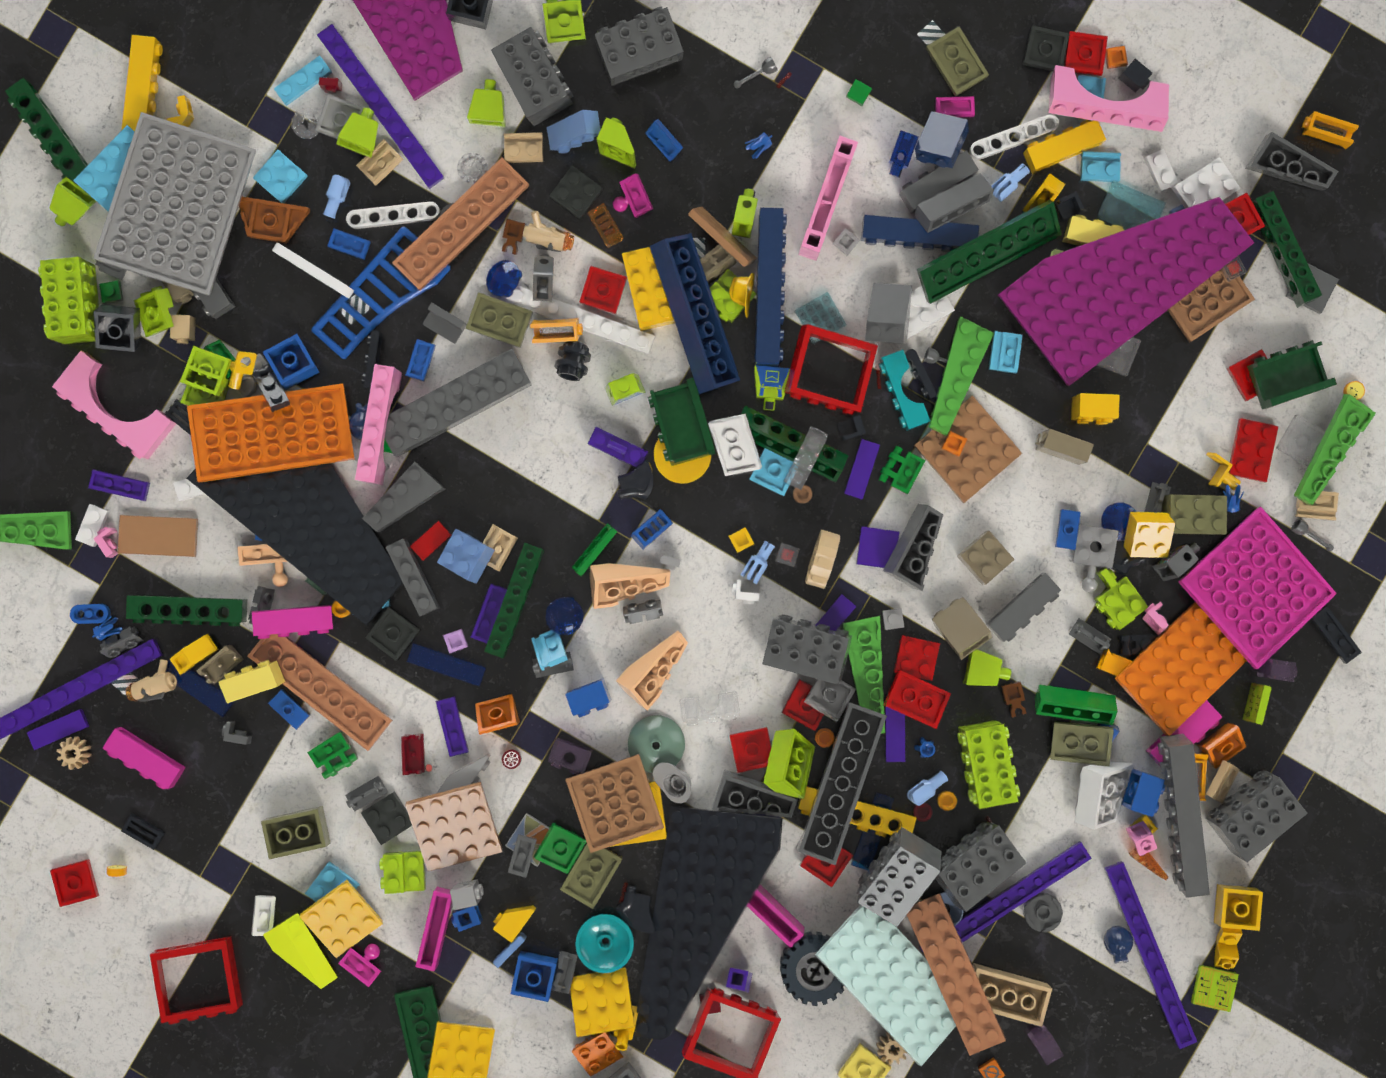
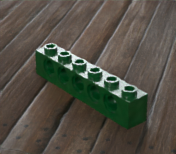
M22 78L5 90L9 96L7 100L13 108L18 109L20 112L18 113L19 118L25 124L28 123L31 135L35 139L38 138L42 143L40 147L45 154L51 156L52 160L50 161L57 170H61L63 173L62 179L67 177L74 182L73 180L88 166V163L33 85L25 78ZM30 100L29 105L25 107V102ZM41 115V119L35 122L36 118ZM52 131L51 136L46 138L47 133ZM62 146V151L57 154L58 148ZM74 162L73 167L68 169L69 163Z
M1274 191L1256 198L1252 202L1265 225L1260 230L1296 307L1298 308L1322 296V293Z
M744 407L741 414H746L755 444L834 482L838 480L849 455L752 408Z
M524 543L484 652L500 658L506 656L544 549Z
M127 595L126 619H133V623H145V619H150L152 623H164V620H171V624H183V621H190V625H202V621H207L209 625L220 626L221 622H229L228 626H240V623L247 622L248 599ZM148 604L152 607L150 614H147L145 610ZM167 605H169L171 608V613L169 615L165 613V607ZM185 606H188L190 608V614L188 616L184 614ZM205 606H207L210 610V613L207 617L203 614V608ZM224 607L228 608L229 615L227 617H224L222 615V609Z

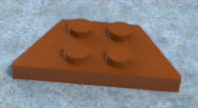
M243 196L239 204L240 214L248 237L287 244L310 213V208Z

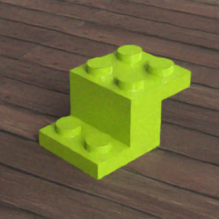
M193 346L180 380L181 383L187 385L180 403L189 406L224 401L230 382L225 377L232 360Z

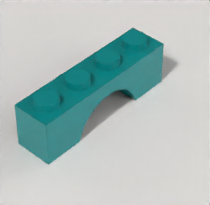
M904 350L882 357L880 359L881 363H878L881 373H885L887 378L885 384L888 392L892 391L894 397L892 403L895 410H899L901 415L899 422L902 428L905 427L906 431L930 422L924 403H916L909 400L902 391V377L910 368Z

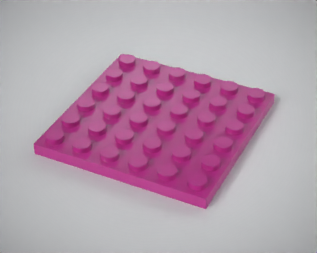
M1262 507L1256 508L1178 581L1254 669H1259L1337 594Z

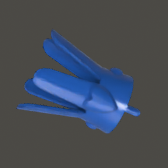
M763 132L758 138L745 142V144L752 142L746 146V150H755L759 147L752 155L753 159H757L764 150L772 145L770 140L772 135L768 137Z
M1226 485V493L1224 491L1223 493L1224 496H1227V511L1231 513L1240 510V500L1244 491L1240 496L1241 486L1238 485L1235 494L1231 496L1230 486Z
M110 616L101 625L93 628L94 635L92 637L96 636L98 640L102 641L108 636L119 634L123 628L119 627L110 630L118 620V618H113L108 621L112 617Z
M921 737V745H915L914 749L921 752L920 757L933 756L935 753L933 741L927 742L925 738Z

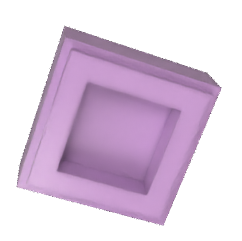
M462 629L443 635L449 653L468 647Z

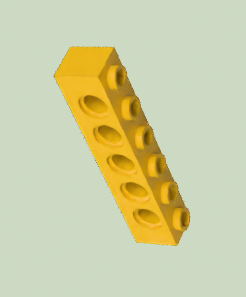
M807 786L804 799H799L797 806L802 814L809 816L818 789ZM857 801L855 809L861 811V817L857 820L851 819L850 824L857 825L856 829L868 832V829L875 830L876 835L886 837L887 834L893 835L894 832L898 833L901 827L913 833L916 817ZM872 815L879 816L880 821L878 824L872 825L870 823ZM891 820H897V829H889L888 824Z

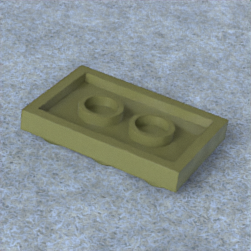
M960 27L955 28L926 46V50L955 97L989 76Z
M478 292L466 329L521 348L533 311Z
M1054 721L1050 760L1110 766L1113 727Z
M586 844L560 890L594 909L623 858L607 848L590 853L588 844Z

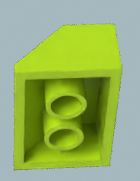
M606 118L597 137L600 154L635 169L634 149L625 126L616 118Z
M795 729L775 731L763 783L774 792L804 799L815 746Z

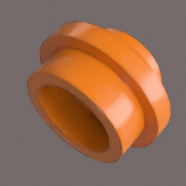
M822 728L817 731L815 741L820 747H829L834 742V734L831 730Z

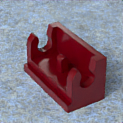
M406 734L401 736L402 774L424 773V734Z

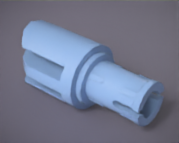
M1022 163L1011 174L1005 173L992 184L994 197L1002 202L1018 188V182L1030 173L1028 167Z
M340 175L332 176L326 193L329 199L323 215L335 219L339 204L345 201L350 186V181Z
M764 541L757 555L751 556L740 575L744 577L748 573L747 579L749 581L755 576L753 583L757 585L768 566L766 560L775 546Z
M940 770L931 779L920 781L907 792V797L911 802L920 806L933 797L936 792L935 790L947 782L948 778Z

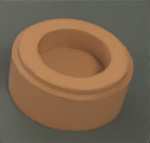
M798 485L793 491V498L797 503L805 504L812 498V490L807 485Z

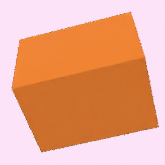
M512 694L475 704L479 735L520 723Z
M1227 723L1199 743L1198 747L1203 753L1208 754L1207 759L1217 769L1223 760L1227 762L1246 748V744L1240 728L1235 724Z

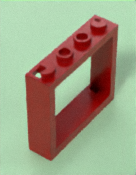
M809 324L801 325L784 393L790 394V397L793 399H808L807 403L825 404L827 409H842L844 414L854 415V413H860L878 345ZM810 336L866 353L853 404L797 388Z
M231 936L156 949L150 953L161 1023L175 1024L180 1022L181 1019L193 1021L199 1019V1016L204 1015L210 1018L217 1016L220 1012L232 1014L237 1012V1009L243 1005ZM221 949L231 1003L170 1013L161 960Z
M707 987L682 1049L684 1059L737 1078H758L781 1021L779 1014L771 1007H760V1004L753 1000L747 1002L742 1000V997L732 993L730 996L725 994V991L720 988L711 989ZM713 1001L770 1021L751 1069L695 1049Z

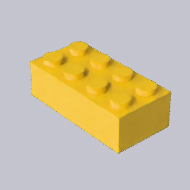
M650 247L622 253L640 331L674 324L675 321Z

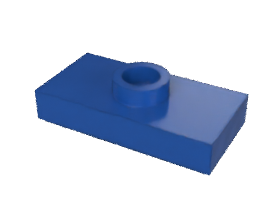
M659 119L655 120L645 132L669 161H672L683 149L682 145Z
M333 229L328 247L365 260L371 242Z
M419 339L416 340L405 376L425 382L435 351V344Z
M1060 509L1055 547L1076 549L1081 512Z
M283 689L268 703L296 730L310 716Z

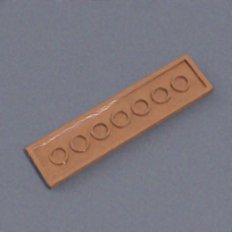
M501 158L399 255L392 264L421 291L529 187V184Z
M271 634L270 638L260 639L247 656L256 664L265 660H269V662L277 660L285 680L282 684L367 751L372 748L393 721L288 637H278V634Z
M935 894L915 903L907 913V917L969 1055L1005 1042L1006 1038L941 894Z

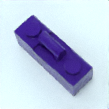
M595 427L587 443L589 446L635 468L645 461L648 455V451L598 427Z

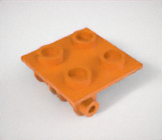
M609 1032L595 1034V1037L591 1035L590 1040L586 1038L582 1043L576 1044L572 1050V1053L590 1077L623 1058L621 1052L615 1048V1044L610 1039Z

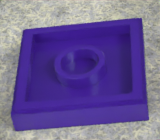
M861 526L856 564L884 568L899 541L900 532Z

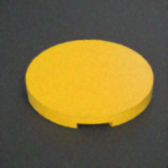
M658 439L654 448V461L658 471L666 479L675 483L684 484L699 479L706 472L711 461V455L671 466L670 461H665L663 450H666L665 443H660Z

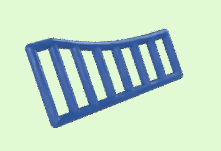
M405 226L398 230L349 286L354 290L353 293L378 315L369 322L347 302L349 298L341 295L312 327V332L342 359H346L358 344L387 316L406 302L437 285L450 271V265L448 264L419 291L405 276L384 258L391 250L398 256L404 252L397 245L404 236L412 243L418 238ZM378 265H381L410 292L402 297H398L372 274L373 270ZM367 278L393 303L383 309L359 286ZM341 307L364 327L357 335L334 316ZM328 321L351 341L344 350L321 330Z

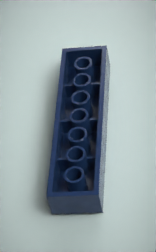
M760 207L755 332V365L778 367L779 363L783 361V349H780V344L784 340V330L780 329V325H783L784 310H781V306L785 302V291H781V287H784L785 272H782V268L786 264V252H782L786 245V233H783V230L787 226V214H783L784 208Z
M692 234L667 238L649 246L699 394L740 381Z

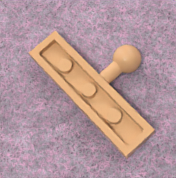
M267 544L238 547L239 566L275 563V574L272 578L273 584L277 587H283L287 584L288 577L283 573L282 562L288 561Z

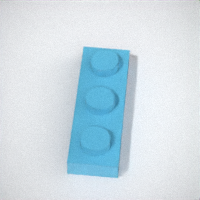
M319 55L276 86L274 90L287 106L318 84L319 77L326 78L332 74V71Z

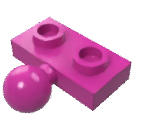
M635 173L619 182L626 197L619 196L613 200V208L616 211H625L629 204L634 217H639L653 209L638 174Z
M376 944L367 945L363 957L350 948L338 963L367 987L373 983L381 972L369 962L372 959H376L380 954V949Z

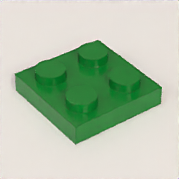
M552 823L534 858L569 874L587 841L585 838Z

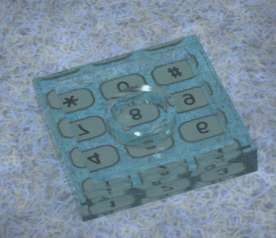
M828 292L794 311L802 325L809 324L832 332H836L846 326L843 317ZM810 336L812 344L821 340Z

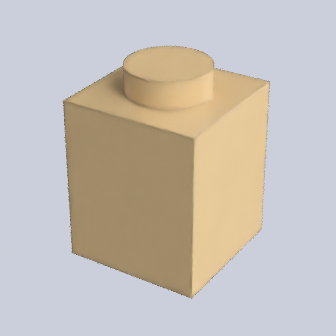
M171 315L174 327L170 328V338L177 341L178 344H189V341H195V318L190 315Z

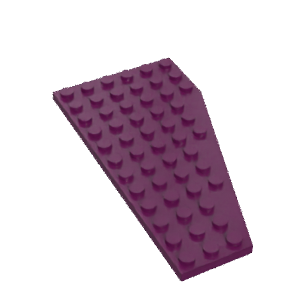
M353 0L414 101L463 72L452 23L446 15L447 0Z
M1217 197L1045 258L999 293L998 296L1065 384L1070 386L1254 244V242L1222 199Z

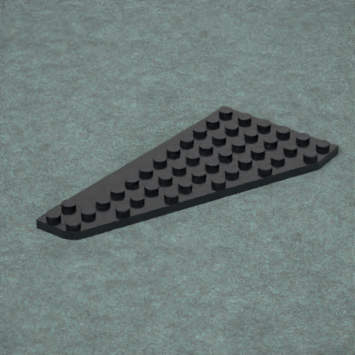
M670 806L668 831L652 918L655 932L649 935L636 1011L638 1016L634 1036L663 1040L675 1031L781 848L783 818Z

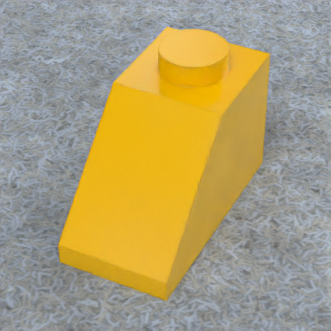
M1049 173L1023 211L1027 212L1048 200L1054 201L1065 184Z
M533 905L507 909L503 914L499 913L493 921L496 924L493 930L512 943L534 913L536 907Z

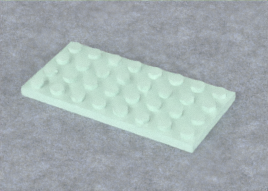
M859 905L815 954L918 1065L922 1066L956 1027L926 958L895 925L864 906Z

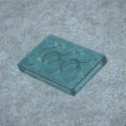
M1112 181L1097 217L1114 225L1122 226L1127 230L1160 218L1166 203L1121 183Z

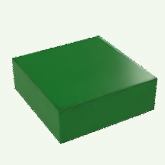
M855 79L846 98L863 106L872 88Z

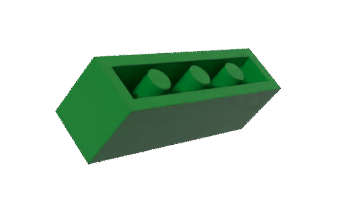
M1039 685L1035 695L1037 715L1113 725L1118 713L1115 695Z

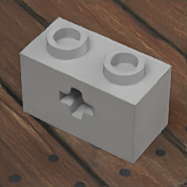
M478 879L457 883L450 890L453 909L458 910L478 905L484 895L483 886L479 884Z

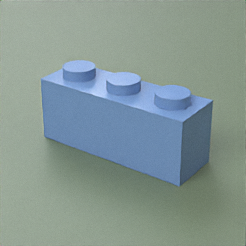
M581 110L547 127L550 150L567 153L571 148L582 146L583 142L593 141L594 137L598 136L601 130L598 111Z

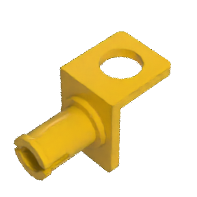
M241 351L237 353L236 361L231 362L229 367L232 371L228 384L230 388L241 389L243 374H253L257 357L255 353ZM242 358H250L248 366L240 362Z
M1208 452L1206 455L1220 465L1210 480L1209 485L1219 487L1221 483L1229 485L1233 491L1236 490V483L1240 485L1241 480L1228 473L1232 464L1217 453Z
M632 1006L634 1025L636 1026L637 1006ZM635 1027L614 1031L613 1036L617 1037L616 1049L620 1051L627 1050L628 1040H632Z

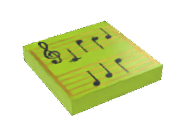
M1251 683L1243 720L1260 725L1263 724L1271 692L1270 686Z
M1199 965L1191 1003L1231 1012L1239 974Z

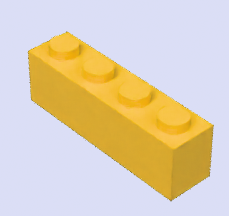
M1087 119L1081 122L1079 127L1073 128V126L1064 129L1060 135L1051 134L1044 138L1045 141L1038 143V141L1030 143L1023 154L1033 174L1081 154L1083 151L1085 152L1102 145L1106 141V137L1099 121Z

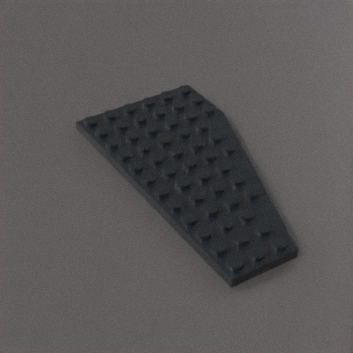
M331 463L200 483L197 481L196 469H194L186 478L366 626L403 584L393 562L370 525L362 519L364 517Z

